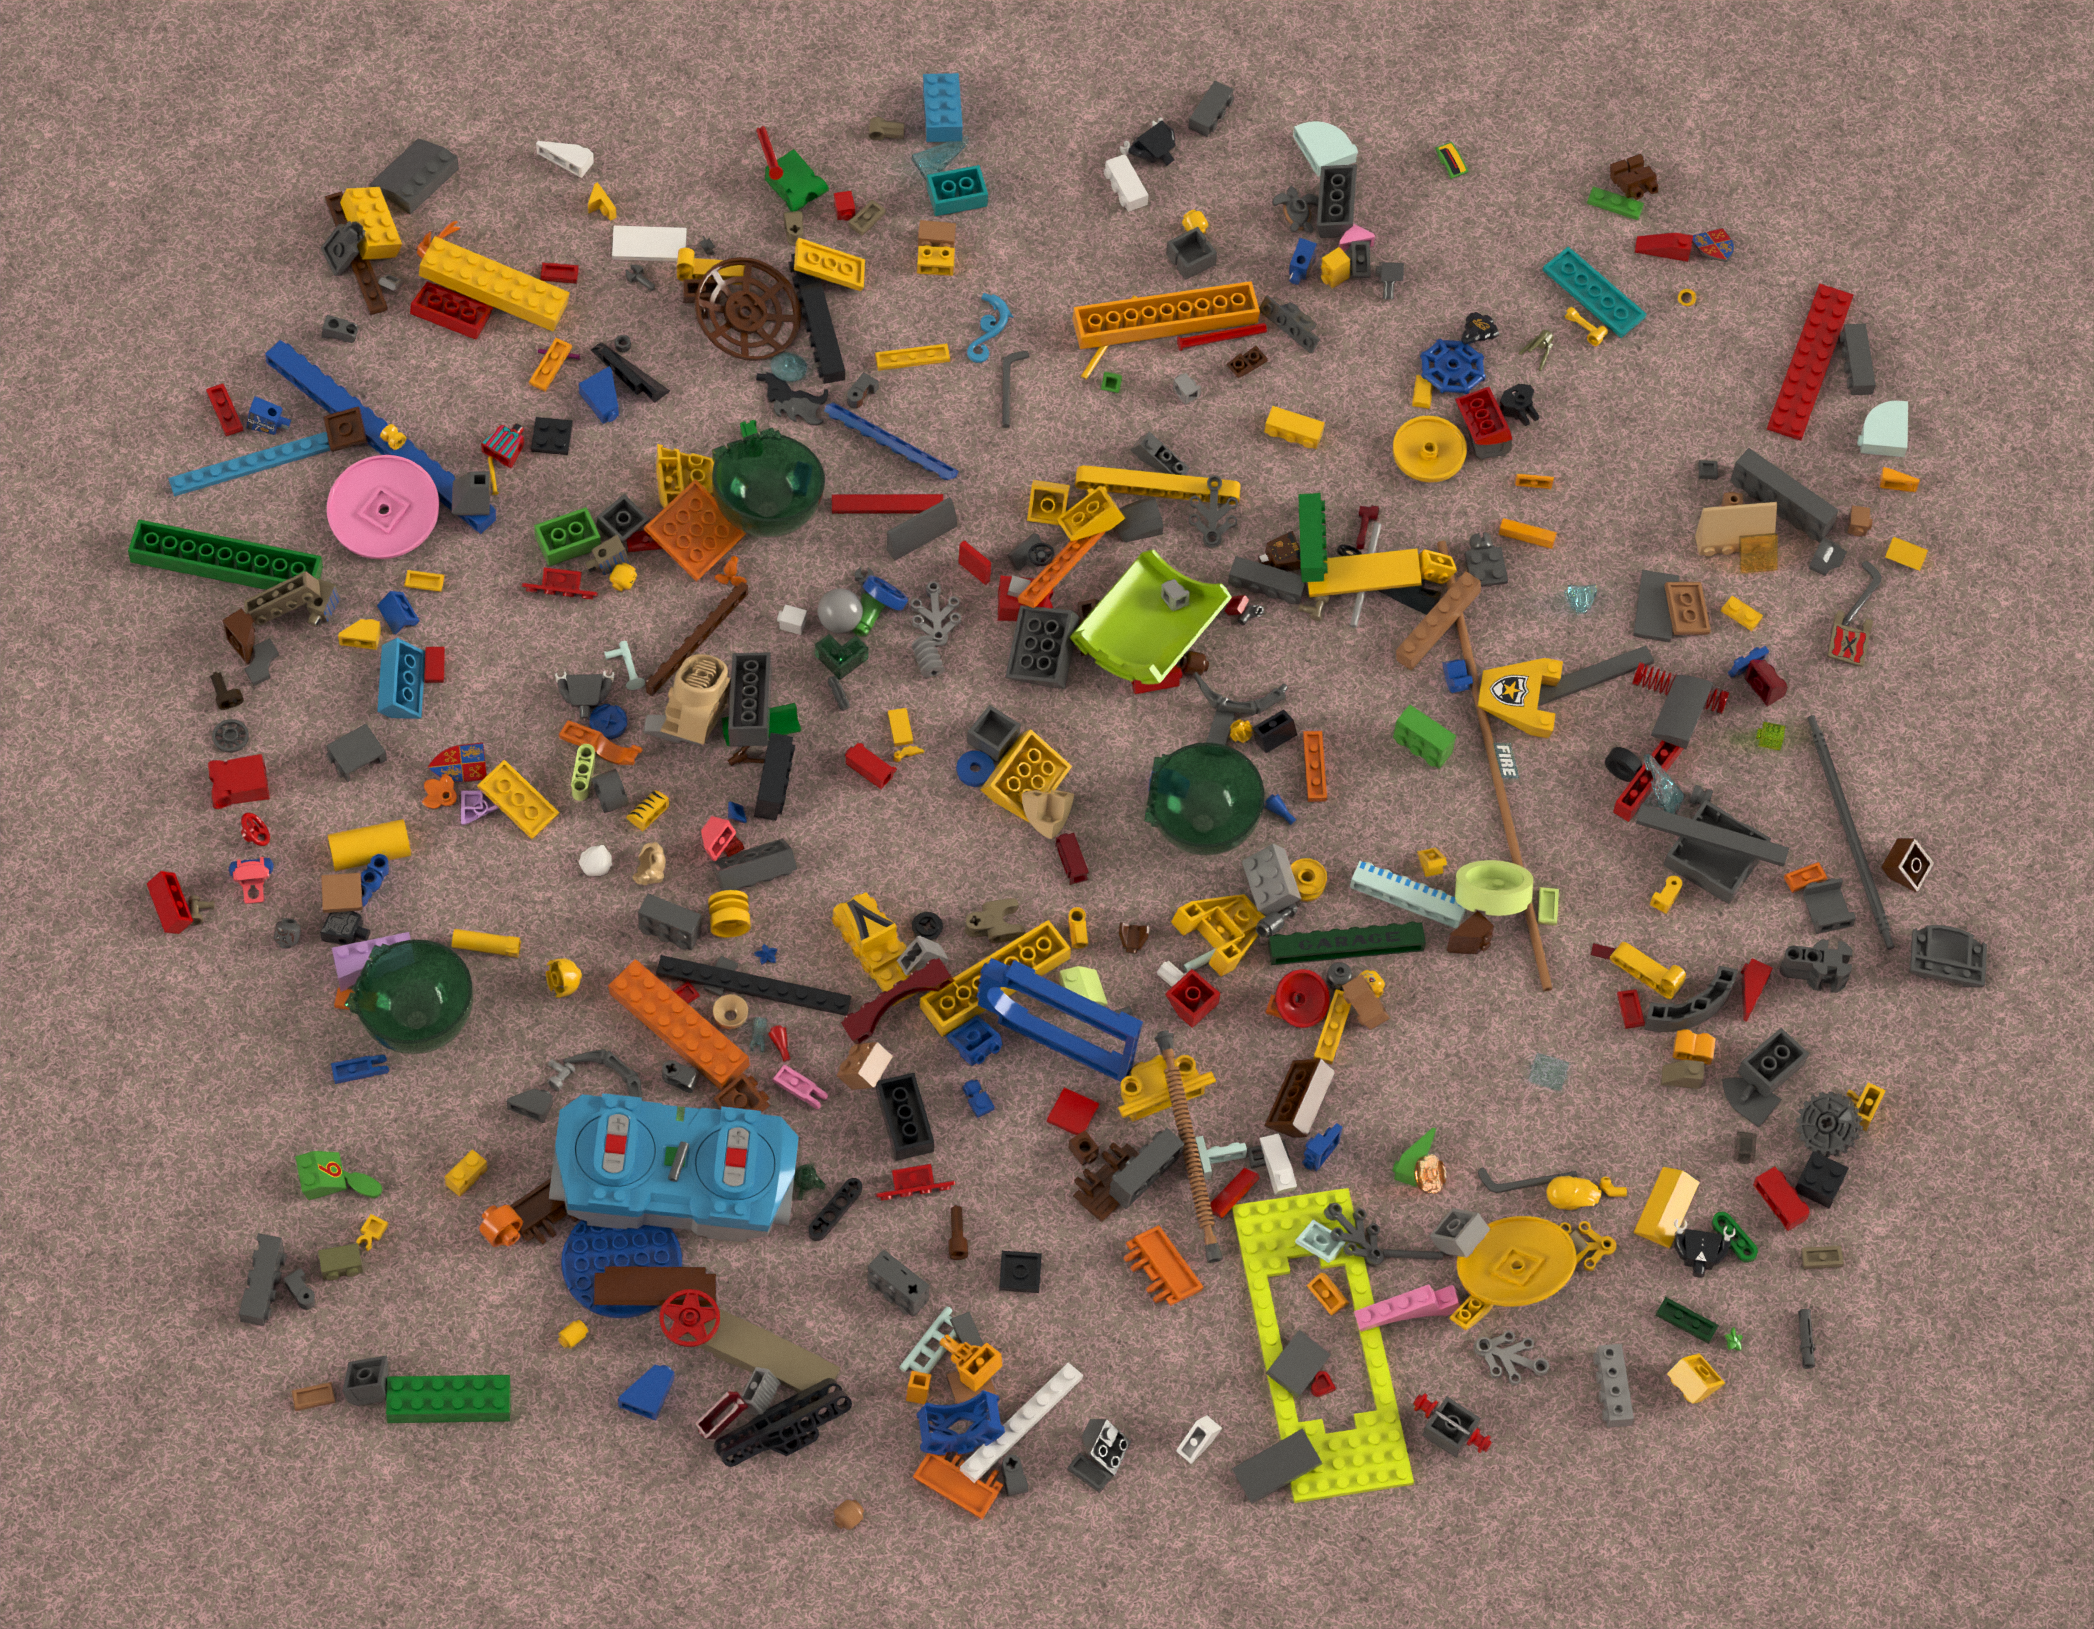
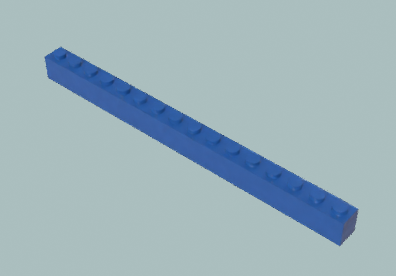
M280 340L265 353L268 365L328 413L333 414L359 406L368 441L367 444L381 455L403 457L421 466L432 478L437 488L439 501L452 511L453 481L456 479L451 472H446L442 469L437 461H432L423 450L417 449L409 439H406L399 449L393 450L388 442L380 438L382 430L388 426L387 422L381 417L378 418L369 407L363 406L357 397H352L348 394L343 386H338L334 383V380L329 375H324L318 366L309 363L306 357L298 354L290 344ZM490 504V515L457 516L482 534L496 521V510Z

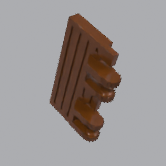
M1116 1143L1110 1145V1149L1120 1160H1116L1106 1151L1101 1153L1103 1159L1113 1169L1105 1164L1095 1174L1089 1169L1083 1171L1084 1176L1093 1184L1092 1187L1079 1177L1074 1179L1076 1185L1086 1195L1078 1190L1073 1197L1101 1223L1120 1206V1203L1109 1194L1110 1183L1113 1181L1112 1176L1119 1169L1122 1171L1131 1157L1134 1156L1136 1158L1139 1155L1128 1143L1122 1148Z
M551 1178L510 1205L523 1220V1225L518 1232L527 1242L535 1236L540 1244L543 1245L546 1243V1239L538 1228L542 1226L548 1235L553 1238L556 1236V1232L546 1219L548 1218L552 1224H555L567 1216L564 1201L549 1200ZM568 1215L573 1222L579 1220L574 1216Z

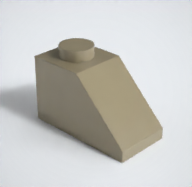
M1682 1060L1662 1066L1661 1085L1700 1089L1704 1076V1062Z

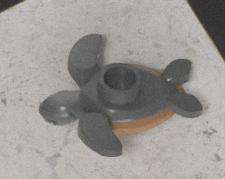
M1290 186L1287 194L1280 193L1273 198V206L1283 204V212L1287 221L1291 224V232L1303 229L1306 232H1313V226L1309 223L1311 210L1308 205L1311 204L1318 207L1319 198L1317 196L1306 194L1304 197L1299 198L1297 190Z

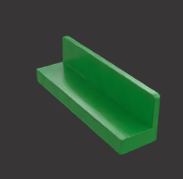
M795 703L770 708L769 737L770 733L787 735L801 732ZM728 716L721 718V724L726 745L730 746Z

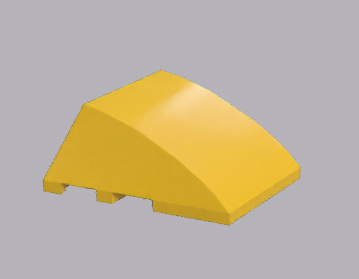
M657 444L656 474L660 504L663 508L695 479L711 495L718 493L715 460L713 458L694 453L686 454L679 452V449L674 448V450L664 448L661 444Z

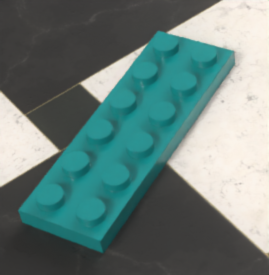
M1569 246L1543 266V271L1620 338L1646 318L1647 314Z

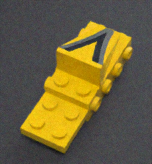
M865 892L855 895L846 903H840L835 906L833 917L831 918L834 926L839 928L844 941L849 943L854 956L861 961L864 971L869 973L872 979H875L882 991H889L896 982L904 981L910 977L905 975L897 961L907 949L905 944L897 938V926L883 912L878 910L877 903L873 897H870ZM917 993L908 995V996H906V997L900 999L899 1001H897V1002H896L895 1004H893L892 1006L897 1005L898 1003H900V1002H902V1001H904V1000H906V999L912 997L913 995H915V994H917Z

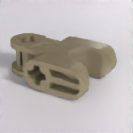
M1015 898L986 902L981 906V912H973L966 917L965 932L972 938L988 936L990 943H1000L1016 940L1025 934L1022 925L1008 924L1003 920L1004 916L1013 914L1018 910L1019 903Z

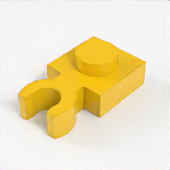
M370 1214L360 1229L364 1235L358 1237L356 1241L358 1246L362 1242H367L368 1244L365 1248L366 1251H369L372 1248V1240H380L388 1227V1222Z

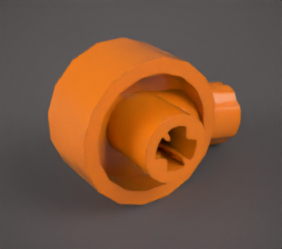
M493 1205L482 1214L484 1221L481 1223L479 1231L493 1247L500 1245L511 1246L520 1238L518 1231L523 1225V1220L510 1205H503L499 1208Z

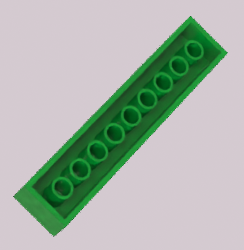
M138 519L128 549L130 563L264 590L305 571L318 580L323 570L322 556L140 519Z

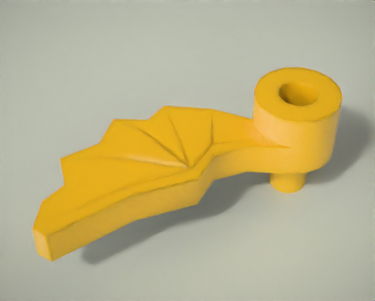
M909 745L904 747L901 752L899 750L895 752L893 760L900 762L904 756L922 754L924 750L917 746Z

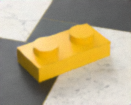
M1733 595L1721 609V612L1750 631H1753L1763 618L1762 614Z

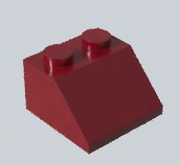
M1753 659L1750 661L1744 679L1764 704L1768 707L1783 698L1788 687L1785 680L1776 674L1774 667L1768 664L1766 660Z

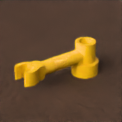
M1569 307L1566 310V319L1577 322L1591 332L1587 335V340L1593 346H1598L1608 334L1606 327L1599 326L1596 328L1582 318L1573 307Z

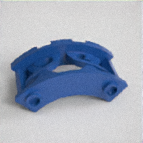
M983 1390L972 1399L954 1405L926 1403L916 1414L919 1419L922 1439L920 1450L936 1455H946V1452H957L959 1455L973 1452L975 1447L983 1444L987 1446L996 1441L1005 1433V1428L1000 1423L997 1403L999 1396ZM959 1420L974 1422L966 1433L958 1434L948 1429Z

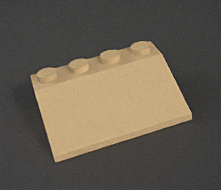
M1777 502L1703 508L1695 535L1699 555L1713 556L1714 554L1721 553L1729 555L1733 552L1749 553L1757 550L1765 552L1772 549L1775 540Z

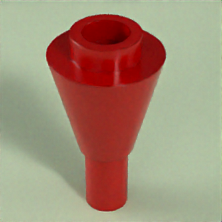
M781 1025L772 1027L768 1035L780 1051L783 1062L791 1060L787 1049L786 1027Z

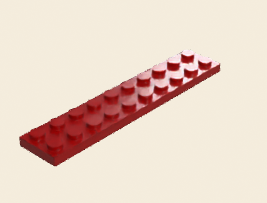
M1819 283L1770 417L1767 430L1802 441L1854 294Z

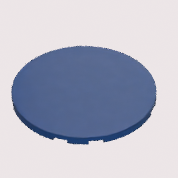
M581 1220L572 1229L564 1244L561 1266L568 1290L582 1306L605 1317L631 1318L646 1314L660 1305H594L595 1273H605V1266L682 1267V1253L679 1241L669 1227L642 1225L637 1229L627 1228L626 1230L587 1225V1221Z

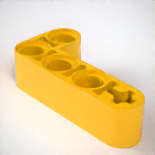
M680 248L677 257V279L680 281L684 279H702L711 267L723 260L695 258L692 249ZM729 266L719 270L718 273L723 281L731 277L743 276L744 266ZM733 283L732 285H742V283Z
M1621 942L1610 956V960L1615 965L1667 999H1672L1684 984L1686 973L1681 967L1672 965L1668 970L1626 942Z

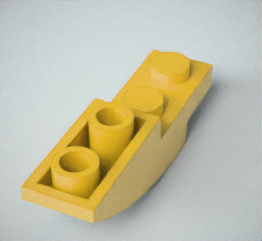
M1471 1294L1449 1319L1466 1331L1478 1323L1492 1309L1493 1305L1483 1302Z

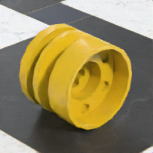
M724 890L716 892L708 898L709 914L711 915L710 930L713 935L728 938L742 936L749 932L751 929L750 914L748 913L749 904L748 896L744 892Z

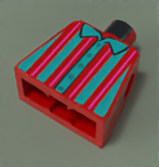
M515 423L511 429L505 425H500L481 442L482 453L511 469L524 447V437L521 435L524 428L518 423Z

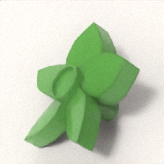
M1732 1327L1730 1334L1724 1335L1727 1339L1728 1350L1734 1348L1741 1351L1742 1346L1739 1341L1742 1340L1743 1336L1736 1335L1735 1327Z

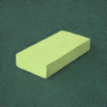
M1539 888L1537 924L1557 926L1559 889Z

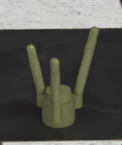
M1542 330L1518 354L1522 355L1527 350L1531 353L1536 347L1540 349L1546 348L1538 369L1541 371L1549 351L1553 347L1551 343L1554 339L1553 334L1548 330Z

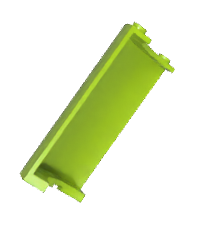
M1154 549L1148 550L1138 556L1070 635V639L1085 655L1089 653L1096 659L1095 663L1108 672L1132 682L1136 679L1141 681L1142 684H1158L1232 597L1222 583L1208 584L1186 577L1168 565ZM1175 579L1179 585L1183 586L1185 591H1189V605L1172 612L1161 597V588L1165 582Z

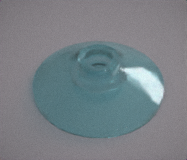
M780 353L771 361L772 373L784 381L800 380L807 372L805 360L794 353Z

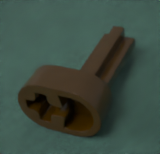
M216 671L213 672V675H210L217 694L215 700L219 709L226 710L243 703L244 698L239 689L227 691L221 672L217 673Z

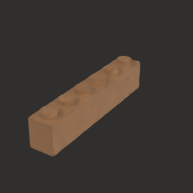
M1465 571L1397 648V661L1412 671L1481 592V581Z

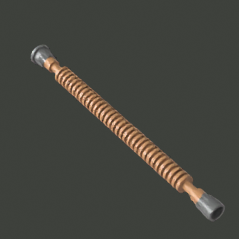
M1164 1030L1158 1032L1154 1039L1158 1043L1163 1060L1166 1061L1167 1069L1164 1070V1074H1166L1165 1079H1167L1166 1083L1170 1093V1101L1175 1122H1177L1178 1136L1184 1142L1182 1153L1187 1175H1189L1188 1180H1190L1189 1184L1191 1185L1195 1209H1197L1196 1214H1198L1199 1228L1204 1229L1206 1238H1204L1207 1263L1218 1262L1223 1259L1216 1236H1213L1212 1232L1215 1222L1211 1212L1212 1209L1209 1207V1197L1205 1179L1203 1178L1204 1174L1202 1173L1197 1144H1195L1196 1139H1194L1195 1135L1190 1120L1186 1096H1184L1185 1091L1181 1073L1179 1072L1180 1069L1175 1067L1173 1060L1175 1058L1173 1047L1174 1034Z

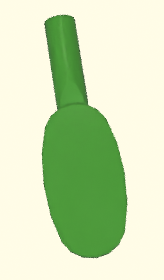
M343 1170L348 1185L358 1193L370 1198H378L381 1195L382 1186L372 1177L358 1172L350 1174Z

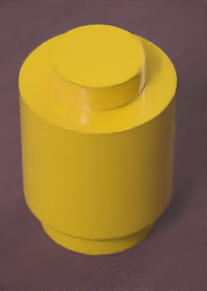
M578 1319L576 1322H571L558 1333V1341L564 1348L568 1347L571 1349L584 1339L589 1331L585 1324Z

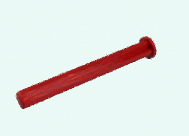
M764 126L758 127L756 132L770 169L769 176L773 180H778L783 176V170L778 165L766 128Z
M1265 323L1186 338L1178 336L1177 345L1179 351H1182L1186 347L1266 333L1267 326Z

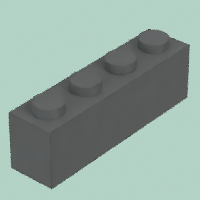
M1844 324L1842 332L1839 333L1840 343L1843 342L1842 358L1846 360L1844 372L1848 373L1847 388L1850 389L1851 395H1873L1876 383L1866 324Z
M1235 556L1228 578V583L1233 587H1242L1253 593H1262L1272 599H1282L1289 604L1299 605L1306 587V582L1302 583L1301 575Z

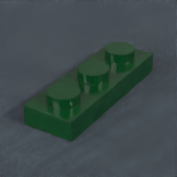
M1667 1297L1664 1298L1655 1315L1708 1344L1719 1326Z

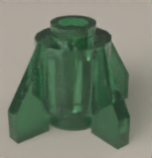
M810 1162L795 1170L794 1181L800 1188L798 1200L802 1201L805 1190H811L814 1186L815 1188L825 1190L826 1184L816 1175L814 1163Z

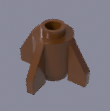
M1120 922L1119 936L1122 948L1126 949V953L1137 954V951H1141L1149 937L1150 926L1129 925Z

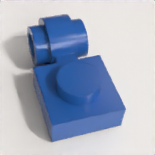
M977 1079L965 1082L962 1089L967 1097L971 1096L968 1099V1104L977 1118L995 1110V1106L986 1091L979 1094L982 1088Z

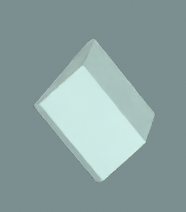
M1312 1220L1296 1239L1295 1243L1330 1263L1336 1258L1346 1241H1334L1330 1236V1229Z

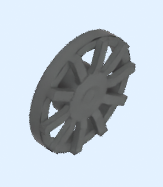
M228 719L220 722L214 728L212 737L218 749L233 753L245 747L249 739L247 727L241 721ZM229 724V728L225 729L223 727L224 725ZM232 724H237V727L233 728ZM240 726L244 729V731L238 732ZM219 728L223 730V734L217 733ZM246 734L245 738H241L239 735ZM216 736L223 737L222 739L216 741ZM237 740H241L243 743L239 744ZM225 741V743L223 744V746H221L220 744H218V743H220V742Z

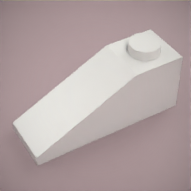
M537 141L536 143L537 154L581 178L594 163L593 153L588 148L575 144Z
M1279 1133L1259 1138L1274 1194L1278 1195L1294 1191L1297 1187L1296 1180Z

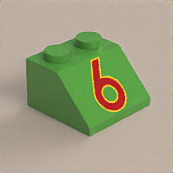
M312 1151L295 1156L302 1193L308 1200L347 1189L339 1152Z

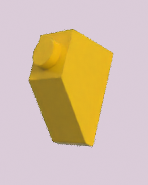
M360 619L339 632V645L377 650L381 633L380 621Z

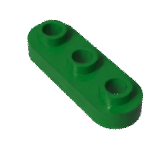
M1716 1213L1711 1222L1713 1229L1717 1234H1722V1238H1724L1723 1231L1725 1226H1727L1726 1233L1728 1235L1732 1234L1735 1228L1734 1236L1737 1240L1734 1241L1730 1238V1249L1741 1261L1746 1263L1754 1261L1758 1253L1757 1246L1728 1213ZM1721 1221V1222H1723L1725 1225H1724V1226H1720V1225L1718 1224V1222ZM1744 1251H1748L1750 1255H1745Z

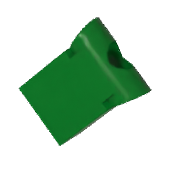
M795 149L777 159L779 167L783 170V176L780 179H771L769 176V166L765 167V181L786 202L790 212L800 210L808 202L819 198L829 191L827 183L821 177L814 174L813 170Z

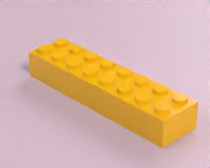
M434 236L419 267V276L551 331L555 330L569 300L570 292L436 236Z
M1047 920L953 978L955 981L941 991H931L920 998V1009L941 1037H943L976 1015L986 1011V1009L978 1006L979 998L976 996L979 991V979L982 975L980 974L981 969L985 963H989L991 958L1009 966L1015 960L1036 970L1035 974L1043 976L1069 960L1071 948L1052 923ZM1000 987L1008 997L1017 992L1010 988Z

